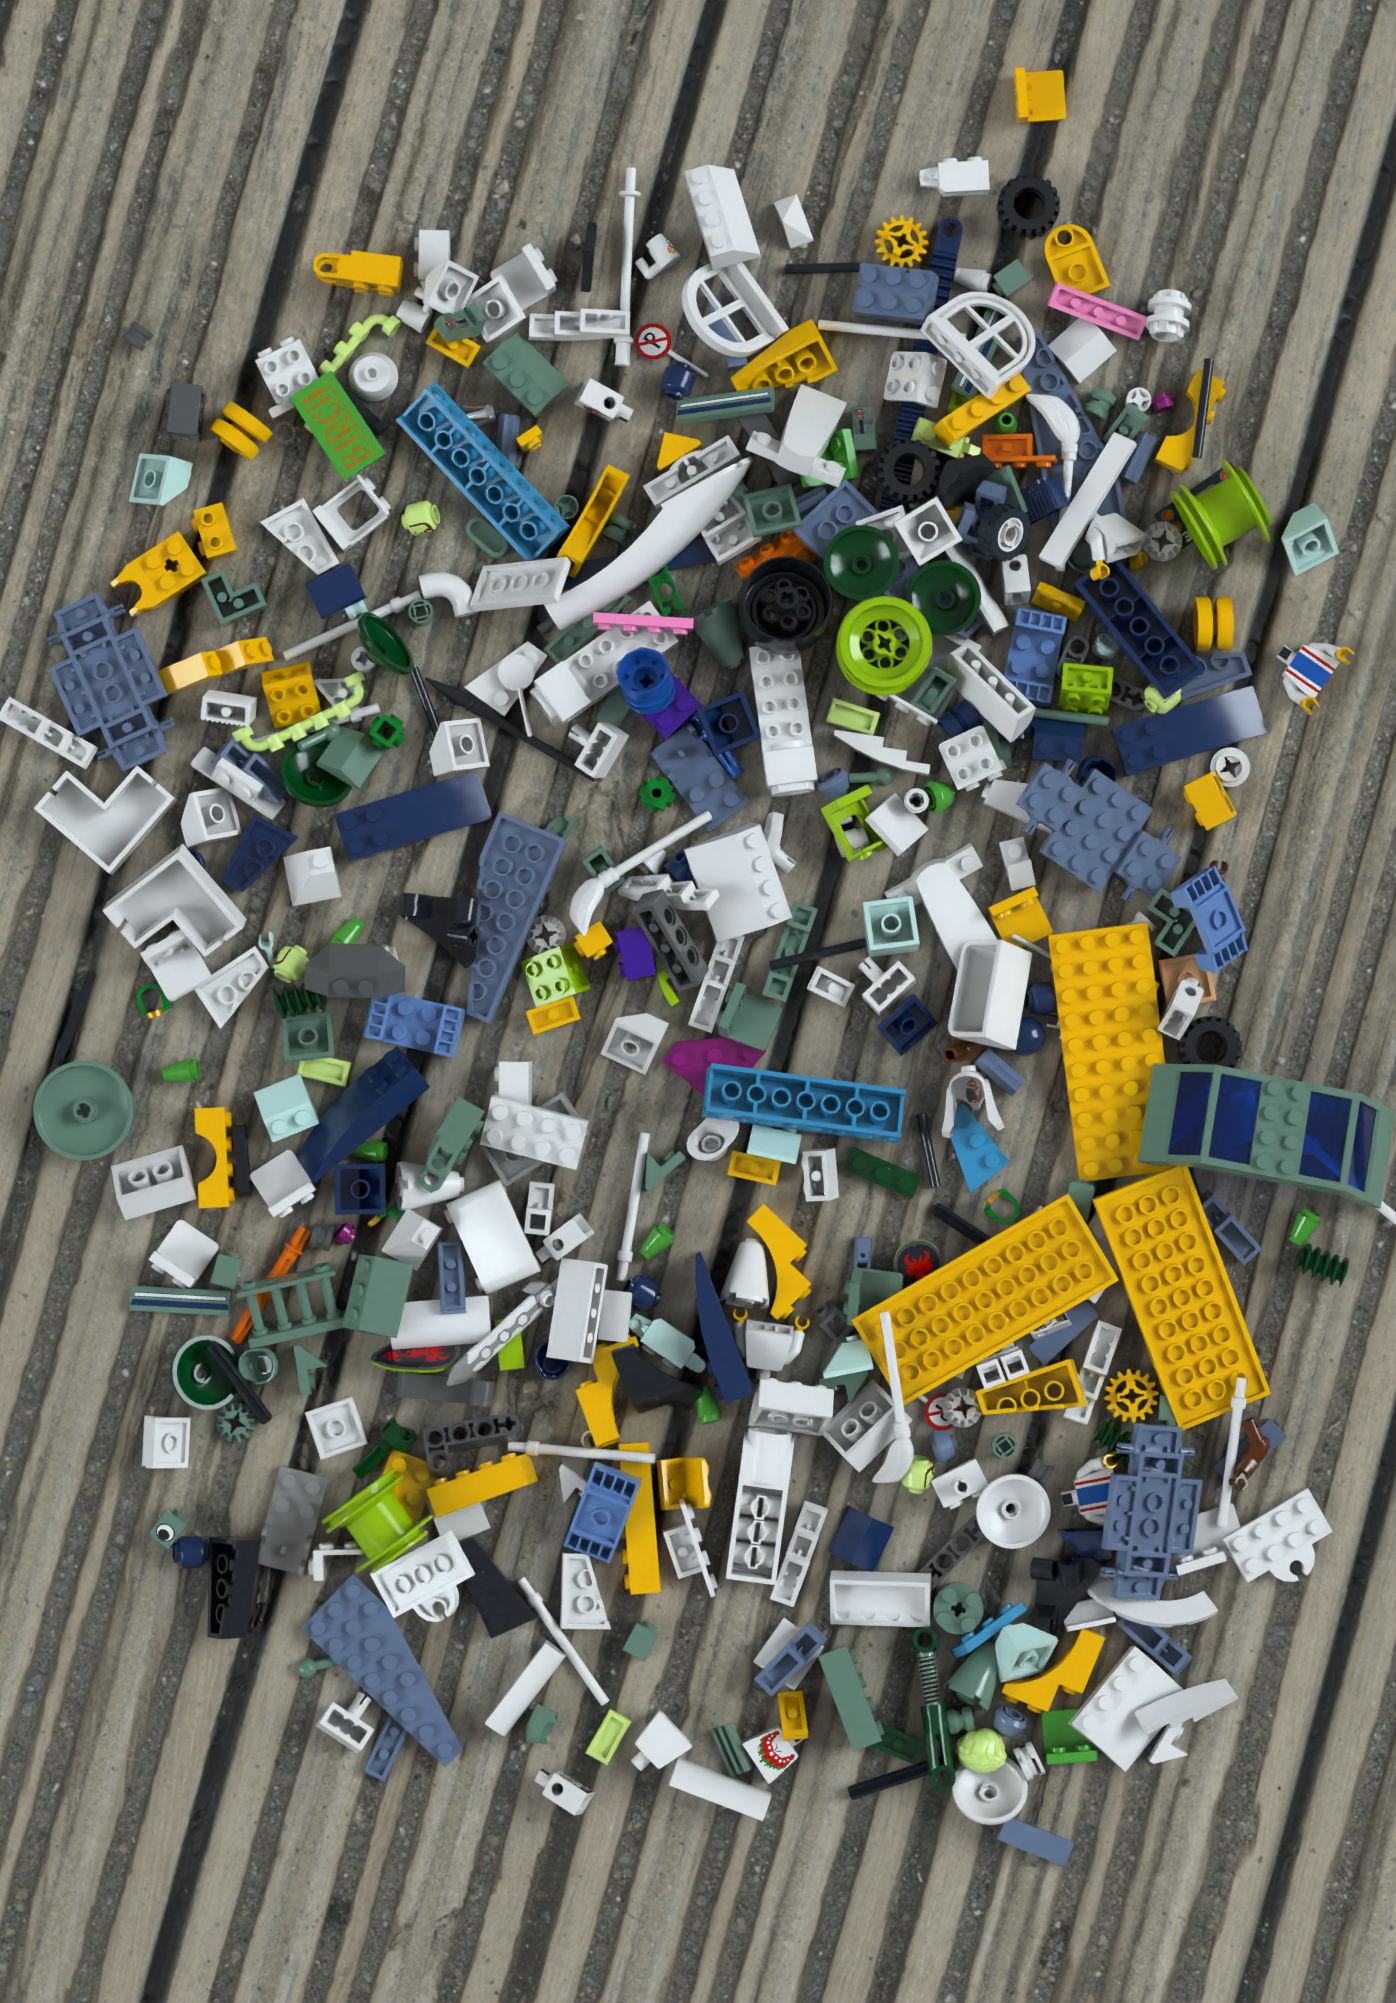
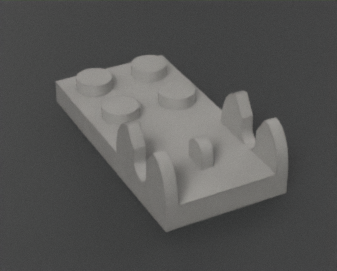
M565 1092L560 1093L540 1106V1108L580 1118ZM587 1130L585 1137L591 1134L589 1130ZM480 1145L505 1187L545 1163L537 1159Z
M280 1466L266 1522L260 1537L261 1545L258 1564L304 1575L329 1478Z

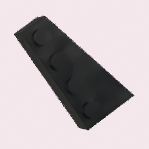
M474 1535L458 1542L475 1572V1575L466 1579L465 1582L491 1639L537 1618L538 1615L529 1606L524 1597L514 1587L509 1578Z
M241 1536L209 1537L207 1637L216 1639L247 1637L261 1539Z

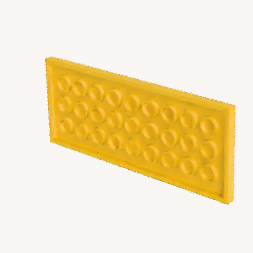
M1148 922L1048 935L1078 1178L1087 1182L1161 1172L1173 1167L1137 1162L1153 1064H1165L1162 1034L1157 1030L1160 1018ZM1176 1146L1168 1154L1177 1155Z
M1173 1166L1092 1199L1163 1392L1174 1414L1176 1426L1182 1427L1183 1431L1233 1410L1231 1399L1232 1396H1235L1237 1377L1247 1378L1244 1397L1247 1398L1246 1404L1270 1395V1389L1188 1167Z
M1067 1193L851 1319L890 1385L880 1319L881 1311L890 1312L903 1405H906L1114 1284L1119 1279Z

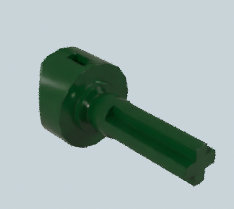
M393 1416L380 1429L384 1439L352 1468L353 1472L360 1479L364 1478L394 1448L399 1452H405L418 1439L415 1431L399 1425L395 1416Z

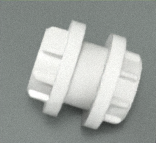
M1164 289L1158 291L1148 301V311L1153 315L1146 318V328L1155 340L1177 342L1189 331L1190 323L1183 317L1190 315L1192 305L1188 302V298L1184 293L1177 290Z

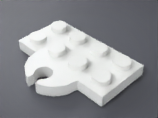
M1305 1488L1221 1539L1246 1582L1252 1581L1267 1571L1282 1581L1296 1582L1299 1580L1296 1575L1290 1572V1564L1298 1560L1302 1565V1573L1307 1576L1311 1572L1315 1561V1552L1312 1544L1333 1531L1308 1488Z
M451 1530L370 1575L393 1618L413 1608L425 1620L440 1622L444 1619V1616L436 1609V1602L444 1605L447 1617L451 1616L459 1604V1592L456 1585L474 1576L475 1572Z

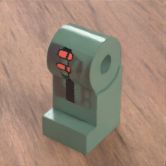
M473 303L467 305L466 310L441 315L435 321L434 326L445 342H454L480 336L487 319L477 304Z
M872 405L852 407V434L855 454L876 452Z

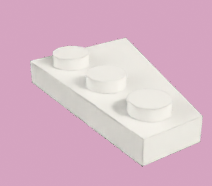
M304 498L260 522L318 576L340 565Z
M528 641L509 654H520L527 657L533 664L534 675L548 657V655ZM499 661L464 688L505 717L519 698L518 691L506 689L500 683L498 667L501 661Z
M254 946L212 974L209 981L194 989L220 1029L223 1028L269 969V965L257 947Z
M562 1553L560 1628L611 1629L589 1555L587 1556L584 1553Z

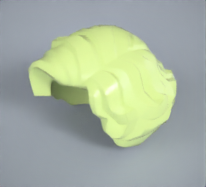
M989 1728L969 1731L959 1738L956 1744L955 1751L960 1763L967 1769L975 1772H994L1004 1765L1007 1757L1001 1735Z

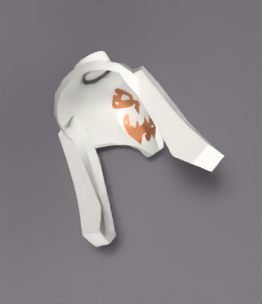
M975 1065L961 1067V1073L953 1076L947 1088L945 1117L942 1127L943 1137L950 1138L953 1134L957 1107L956 1099L967 1102L973 1111L979 1110L985 1099L988 1120L998 1131L1005 1128L995 1105L989 1079H984L979 1072H976ZM966 1088L975 1089V1100L968 1102Z

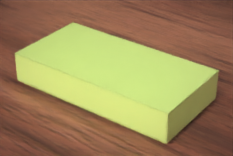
M833 698L825 722L860 734L873 736L880 713Z
M334 1058L300 1061L297 1074L300 1073L302 1077L346 1087L351 1063Z
M609 1709L585 1753L608 1765L632 1721Z

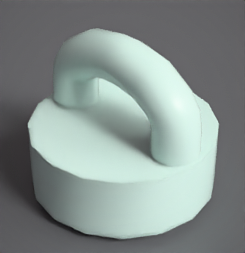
M1106 633L1099 634L1092 646V652L1102 659L1113 658L1119 649V646L1111 636Z

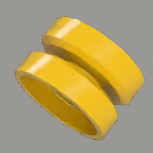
M229 400L222 409V412L232 422L231 425L223 419L215 418L209 426V430L231 450L253 461L260 451L250 438L252 437L259 443L266 444L273 433L259 420Z
M1208 596L1195 597L1193 604L1195 651H1209L1212 647L1213 636L1215 647L1218 651H1231L1234 634V613L1231 596H1218L1214 601L1213 612L1212 603Z

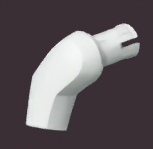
M771 812L767 816L763 834L773 863L787 874L797 862L789 857L780 846L784 815Z

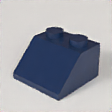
M743 691L696 709L714 756L737 749L761 738Z
M1035 718L1030 760L1065 764L1069 758L1076 762L1077 765H1080L1083 758L1085 723Z
M337 1164L334 1167L335 1215L386 1214L385 1164Z

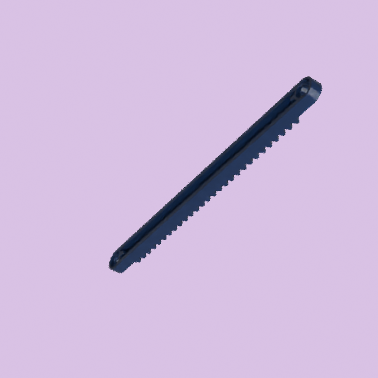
M948 217L940 222L929 271H933L939 277L934 311L948 303L961 243L963 227L961 222L953 217ZM953 224L956 226L957 234L954 237H947L944 234L943 228L946 225ZM918 325L917 329H921L923 325ZM915 339L912 352H927L937 356L938 348L930 340ZM902 401L893 444L897 440L904 441L905 438H912L918 418H924L926 406L915 402ZM909 457L902 458L895 464L894 476L900 483L910 485L915 459ZM883 492L879 513L903 505L905 510L906 504H901V501L898 500L896 502L891 500L892 497L886 496Z

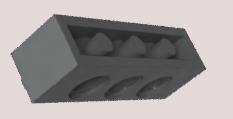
M664 889L642 894L632 912L676 989L680 991L699 986L709 968Z

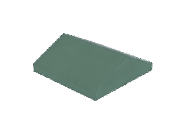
M791 483L743 495L753 538L802 527Z
M341 726L340 735L331 741L316 765L359 790L382 757L384 751L373 744L372 740L365 733Z
M331 1011L297 1015L296 1017L287 1016L286 1019L282 1018L285 1063L335 1057Z

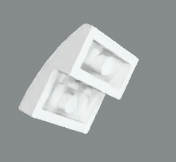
M783 1618L753 1662L764 1668L801 1629ZM822 1645L785 1685L794 1691L825 1646Z

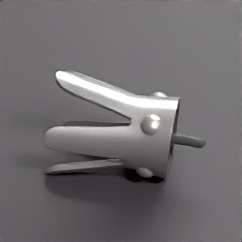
M492 403L484 406H463L464 408H473L464 411L470 419L480 418L473 422L477 427L485 423L496 422L495 413L501 412V410L494 411Z

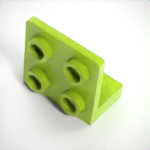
M1063 663L1061 691L1057 710L1106 716L1112 693L1113 667Z
M574 943L556 947L521 961V966L536 1007L591 989L579 953L573 945Z

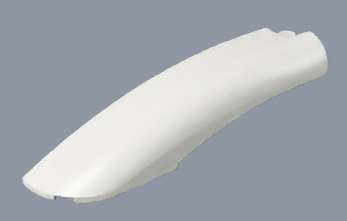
M749 456L738 463L730 465L660 504L663 508L661 512L625 552L593 577L562 594L558 603L544 604L559 630L567 628L623 597L653 576L678 555L721 509L752 464V457Z

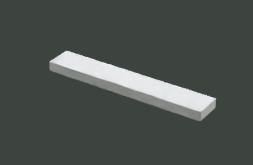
M1115 432L1112 434L1040 553V560L1062 570L1137 446L1135 441Z

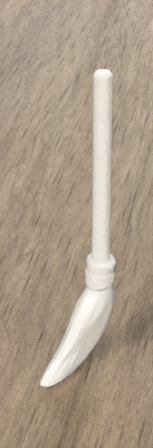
M1026 394L1025 396L1028 401L1043 415L1057 439L1062 442L1061 460H1064L1062 488L1070 505L1073 463L1077 460V441L1080 436L1079 421L1074 411L1059 397ZM1069 506L1060 510L1059 522ZM1065 565L1063 566L1062 570L1057 567H1055V570L1063 572L1065 570Z
M710 812L702 813L615 868L609 867L607 870L599 873L597 877L585 881L574 894L570 907V918L581 935L585 937L587 934L591 916L603 897L604 888H608L620 879L619 876L712 820Z
M881 1311L880 1319L896 1419L893 1422L896 1440L890 1446L886 1460L873 1477L872 1482L890 1483L901 1480L910 1469L914 1448L910 1439L909 1421L905 1418L890 1312Z

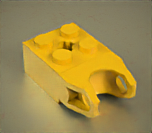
M354 250L351 251V255L322 253L314 257L313 271L316 272L315 276L323 283L353 288L354 292L360 294H369V291L379 292V296L393 298L394 294L400 295L404 269L401 257ZM324 265H332V269L329 272L320 271Z
M178 531L127 564L120 575L111 581L110 584L114 589L129 583L140 585L142 596L135 606L129 610L131 616L135 617L142 612L155 610L166 602L168 603L199 583L200 579L207 577L208 574L182 534ZM170 562L179 563L176 566L178 568L176 572L172 570L167 571Z

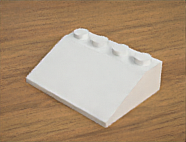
M750 822L684 849L697 889L716 888L720 895L710 909L705 910L717 943L761 930L792 918L760 824Z
M1130 1646L1070 1719L1068 1724L1126 1772L1160 1730L1158 1729L1147 1735L1134 1712L1184 1689L1136 1646Z

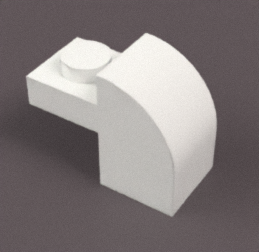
M530 1181L524 1233L549 1236L553 1211L554 1183Z

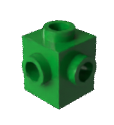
M384 713L381 717L377 716L369 726L371 729L369 734L374 738L371 742L382 750L386 747L390 750L394 746L398 748L406 737L403 734L405 729L401 726L404 722L393 714L389 717ZM386 729L393 731V735L389 738L384 736Z
M656 776L655 779L650 777L648 782L643 781L638 795L642 796L641 803L645 804L643 808L654 813H658V810L664 812L666 806L671 808L676 794L672 793L673 786L669 785L670 780ZM653 790H661V797L654 798L652 796Z

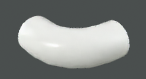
M433 572L419 576L425 600L440 596L447 598L451 602L455 618L479 612H474L470 607L473 592L470 586L459 576L447 572Z

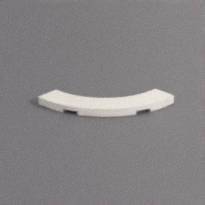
M1100 1574L1086 1591L1096 1602L1116 1612V1615L1132 1622L1154 1627L1195 1624L1216 1615L1218 1609L1204 1591L1188 1598L1171 1601L1116 1599L1111 1597L1113 1581L1107 1577L1102 1578Z

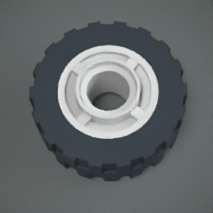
M998 503V505L991 506L981 518L977 529L978 546L981 548V551L987 556L1001 561H1010L1017 557L1023 551L1029 539L1030 520H1028V515L1022 509L1006 503Z

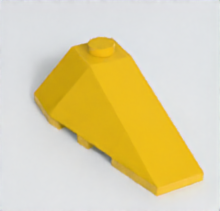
M810 319L789 330L733 375L731 380L737 391L771 386L773 388L780 386L789 388L794 387L793 383L807 381L808 383L816 382L838 369L813 319Z

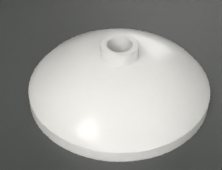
M1006 1474L991 1481L983 1489L976 1506V1518L982 1533L992 1543L1010 1549L1022 1548L1036 1541L1045 1531L1051 1512L1049 1498L1043 1487L1034 1479L1022 1474ZM1013 1504V1509L1007 1512L1006 1506Z
M1006 1757L1004 1765L994 1772H975L967 1769L962 1764L956 1771V1782L952 1787L953 1798L959 1810L969 1819L986 1825L1001 1824L1014 1818L1024 1807L1028 1793L1027 1780L1021 1768L1011 1759ZM990 1793L993 1795V1798H986L985 1794Z

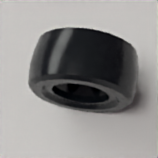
M793 556L775 557L761 563L749 574L743 583L739 595L738 613L741 626L747 637L755 645L767 652L778 655H791L811 648L825 633L833 613V596L827 579L815 565ZM772 594L774 598L771 601H767L764 596ZM789 599L792 604L788 602L782 603V600ZM801 608L805 609L807 615H799L798 610ZM773 611L776 616L770 619L766 616V612ZM788 618L792 620L793 624L785 626L783 620Z

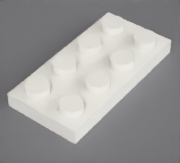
M567 557L483 566L470 607L476 612L558 603L571 562Z
M492 1095L480 1145L577 1170L589 1120Z

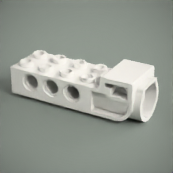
M650 601L630 614L660 616ZM613 627L611 631L604 632L571 657L561 661L534 681L536 687L531 689L530 693L554 726L560 722L566 724L620 686L617 679V668L619 662L626 654L635 649L649 648L655 649L664 655L678 645V639L672 634L673 632L671 630H663L662 634L648 633V629L638 628L637 632L622 631L623 627Z
M758 646L749 647L748 652L767 789H771L773 797L813 792L815 790L814 783L817 782L818 778L800 653L778 655L767 652Z
M750 1427L748 1432H744L726 1579L776 1585L794 1449V1438H792V1433L762 1427Z

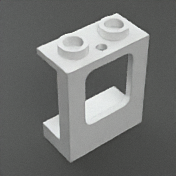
M359 474L356 476L357 479L323 506L319 505L312 511L344 553L391 517L388 511L391 506L383 496L378 499L373 492L376 489L368 477L362 479ZM364 490L377 505L379 512L359 529L352 530L338 513V508L357 492Z

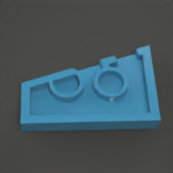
M965 1104L958 1107L955 1114L953 1134L950 1138L969 1192L971 1193L1010 1162Z
M1010 1602L999 1610L1001 1615L995 1619L991 1616L980 1624L982 1628L977 1632L971 1631L962 1637V1642L950 1650L951 1654L956 1659L970 1653L1027 1609L1022 1602L1015 1605Z

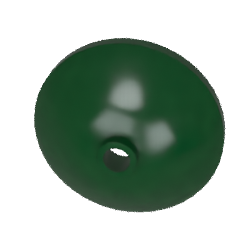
M856 525L840 531L830 541L824 554V571L827 580L839 594L849 599L867 600L880 596L890 588L898 573L899 557L894 543L883 531L872 526ZM861 561L867 564L866 568L863 570H860L857 567L858 563Z
M947 560L935 561L922 567L913 576L907 589L906 601L923 614L928 622L931 634L949 636L963 631L974 621L981 605V590L975 576L963 565ZM946 595H949L951 598L948 604H944L942 601Z
M365 612L359 616L357 629L366 657L372 663H376L381 668L395 674H409L414 668L413 658L408 647L397 632L387 622L373 613Z
M322 741L304 751H300L297 744H295L283 757L280 767L282 783L293 798L305 805L320 808L336 805L343 801L352 789V786L316 765L330 744L328 742Z
M201 1335L187 1340L178 1348L171 1363V1382L176 1394L185 1404L198 1410L218 1409L231 1401L237 1393L236 1389L206 1351L205 1347L209 1343L217 1341L237 1368L239 1358L236 1352L226 1341L216 1336ZM198 1369L201 1371L200 1378L196 1375Z

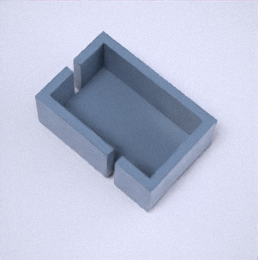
M861 263L857 285L861 287V290L856 289L852 311L860 318L923 325L926 318L934 311L939 277L929 270L911 268L909 271L903 267Z

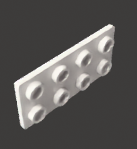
M1230 1503L1227 1527L1217 1526L1219 1507L1198 1513L1193 1554L1171 1553L1169 1571L1176 1570L1180 1576L1227 1561L1226 1558L1231 1555L1221 1538L1240 1528L1232 1503Z

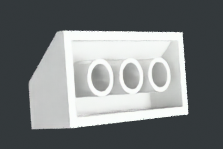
M705 165L684 171L688 191L712 269L716 270L761 257L734 169Z

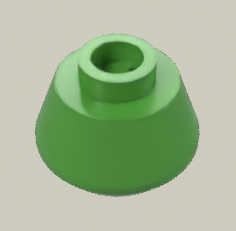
M929 781L923 788V791L927 793L929 798L927 806L929 811L940 814L952 804L954 791L945 782Z

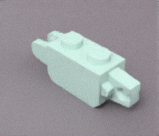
M635 1313L629 1322V1328L641 1338L640 1341L644 1343L642 1345L644 1350L653 1356L656 1352L663 1356L662 1362L672 1369H675L676 1366L681 1369L685 1365L689 1369L694 1370V1372L700 1373L705 1370V1361L693 1352L695 1349L693 1339L662 1318L651 1321Z

